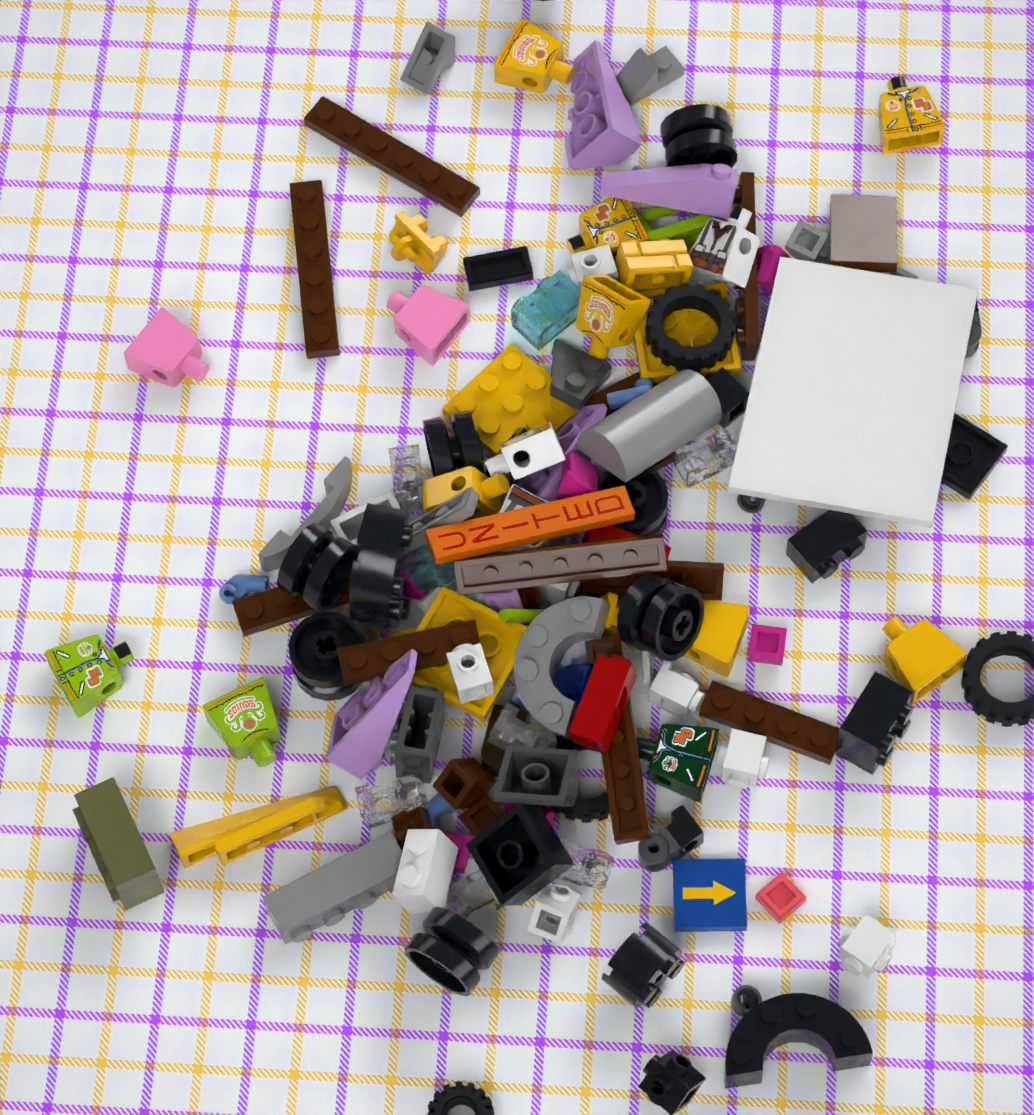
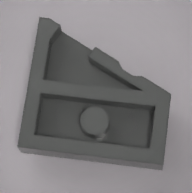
M559 339L554 341L551 351L553 362L551 366L550 396L580 410L609 378L612 367Z

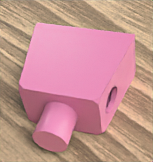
M420 286L410 298L399 291H395L387 302V308L397 313L394 318L396 334L432 366L436 364L470 322L469 304L427 286Z
M163 307L158 310L124 351V357L129 370L170 387L178 386L186 375L200 382L205 378L209 370V365L200 360L202 348L198 337Z

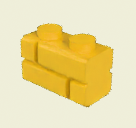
M662 238L657 241L645 242L629 240L625 243H620L614 261L618 276L620 277V283L634 291L666 289L671 286L676 288L680 287V284L689 283L693 264L689 254H687L688 250L684 239L670 240Z

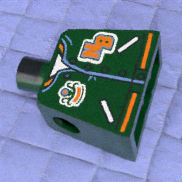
M665 723L661 725L657 741L637 736L640 759L650 761L649 780L701 803L718 745L719 729Z

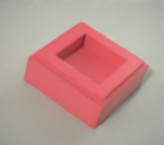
M783 872L755 895V899L779 924L805 903L807 898Z

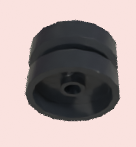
M697 104L683 107L669 114L660 125L662 145L665 148L666 167L703 163L714 165L720 163L732 168L737 162V150L735 140L732 137L733 129L728 112L717 105Z
M469 410L452 414L450 419L452 436H448L446 425L440 417L423 420V431L433 477L455 471L458 467L461 469L467 466L475 467L485 475L481 441Z
M649 467L625 483L608 470L603 472L598 479L597 488L599 491L624 485L635 511L634 520L614 524L613 526L640 536L662 534L667 524L669 493L666 483L659 473Z
M315 522L308 525L297 536L283 559L277 578L278 588L296 598L303 595L304 603L319 612L329 610L338 601L351 581L353 561H358L359 546L342 537L334 540L332 531Z
M644 574L637 578L628 588L621 601L617 616V630L620 639L626 645L640 651H647L652 656L662 660L675 661L693 646L700 633L704 619L702 596L695 588L682 583H674L671 579L659 574Z
M332 611L321 612L303 619L293 630L289 641V654L294 678L300 688L311 697L324 701L340 700L355 693L363 682L344 685L337 653L338 648L365 643L364 635L356 622L344 614Z
M434 907L423 921L425 933L413 935L404 948L405 955L422 973L442 987L456 994L469 996L480 982L478 970L489 969L499 954L498 948L483 931L465 918L446 908Z

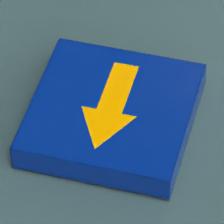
M745 858L673 860L674 932L747 931Z

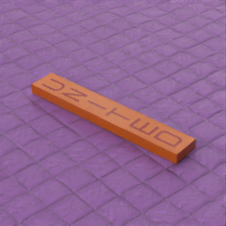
M623 485L425 530V538L434 564L438 565L632 521L635 518V511Z

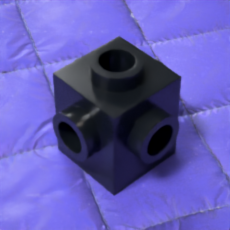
M672 1049L662 1057L655 1055L643 1069L646 1076L638 1087L648 1095V1098L654 1104L661 1106L670 1115H674L690 1103L706 1077L692 1066L689 1059Z

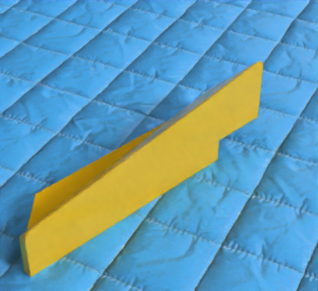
M330 786L170 833V838L184 868L218 854L224 866L347 810V806L337 786Z

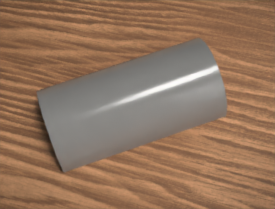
M683 369L583 431L579 435L577 449L626 483L719 423L722 418L721 404L715 390L702 375L690 369Z

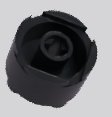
M644 923L641 927L646 931L640 936L633 932L624 941L608 963L613 969L610 975L603 972L601 977L606 984L636 1008L641 1005L650 1008L662 994V990L659 987L668 977L671 980L674 979L685 965V962L680 959L682 950L649 923Z

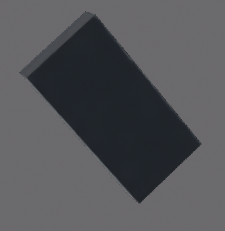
M527 246L463 258L469 292L534 279Z

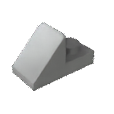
M426 22L400 80L425 94H431L443 67L453 66L455 36L430 22Z
M667 46L649 56L639 48L618 73L616 79L625 98L632 106L683 76L684 67Z

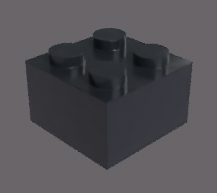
M875 671L840 727L836 755L872 775L878 765L885 767L894 751L892 745L896 737L902 739L910 726L911 720L909 718L914 710V706L910 705L913 692Z
M535 804L516 805L466 844L467 849L501 906L522 905L575 865L539 805Z

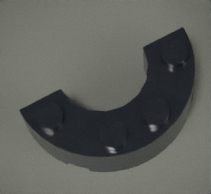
M367 503L357 539V544H361L358 561H353L349 592L351 620L395 629L401 619H408L411 600L406 599V584H404V576L400 575L404 547H410L413 537V526H408L409 511Z
M806 993L783 994L759 1003L747 1012L736 1025L726 1050L724 1085L725 1089L761 1083L763 1064L767 1056L777 1047L790 1042L807 1043L818 1048L829 1059L833 1071L870 1066L873 1051L862 1026L842 1006L817 995Z

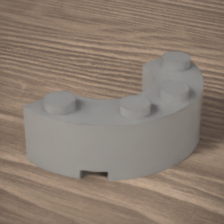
M575 597L548 607L529 624L516 650L514 678L523 705L541 725L556 735L570 741L573 740L568 731L579 704L568 699L561 691L558 682V666L564 653L575 643L586 639H602L611 607L602 598Z

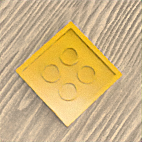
M726 283L705 285V289L716 290L719 292V297L722 299L725 297L729 302ZM665 289L636 292L650 299V305H653L655 297L658 294L663 295ZM647 309L633 338L640 378H649L653 383H661L678 371L675 370L676 367L670 365L667 367L663 365L659 357L655 358L651 353V345L648 346L646 343ZM695 309L674 311L665 318L662 324L664 333L673 342L682 346L698 347L706 345L715 339L718 334V328L709 315ZM735 334L732 348L730 351H727L726 358L722 362L718 360L715 367L708 370L706 367L701 368V372L697 373L704 377L708 373L714 374L723 367L731 376L741 374L742 367Z
M512 343L442 407L443 415L449 420L452 414L469 410L475 429L478 431L482 448L493 457L501 449L500 444L508 441L517 428H525L527 431H530L551 421L556 433L578 410L550 396L551 375Z
M442 586L415 632L475 619L481 647L493 680L494 694L460 704L448 664L415 671L410 685L413 687L421 685L432 686L438 689L439 692H444L445 703L485 722L514 673L516 650L527 626L521 623L501 622L498 612Z

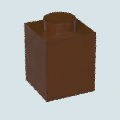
M474 757L450 760L432 786L456 810L472 807L488 794L497 780Z

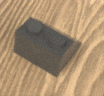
M507 745L494 790L493 801L563 807L574 806L581 781L577 750Z

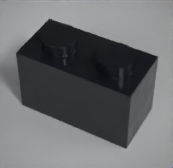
M828 510L787 540L786 555L807 579L814 583L821 577L826 579L831 576L845 559L849 558L852 560L860 555L865 549L867 530L853 514Z

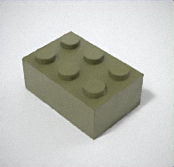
M114 777L74 794L79 807L72 809L113 902L120 900L124 909L128 910L163 894L164 890L156 868Z

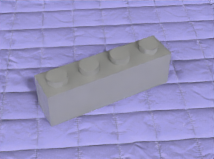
M391 831L263 897L266 910L285 945L292 941L294 943L301 942L310 937L313 930L323 925H334L340 922L345 917V914L353 909H365L375 903L380 895L388 891L393 893L402 850Z

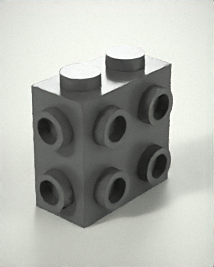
M421 685L419 687L409 686L407 698L404 699L397 717L399 718L398 728L393 730L389 750L392 751L390 764L395 765L396 778H401L405 783L420 785L422 782L431 784L445 720L444 692H439L438 689L428 685Z

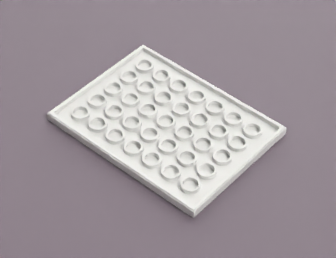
M780 257L729 480L728 492L932 528L978 289Z

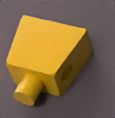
M703 600L704 619L700 633L684 657L723 677L729 678L749 623L750 607L715 600Z
M896 616L884 625L882 630L891 639V642L885 649V663L898 684L913 692L911 698L912 705L964 668L967 653L927 620H921L909 629Z

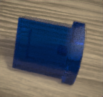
M572 658L570 665L552 673L551 678L567 698L579 704L594 665L585 660Z

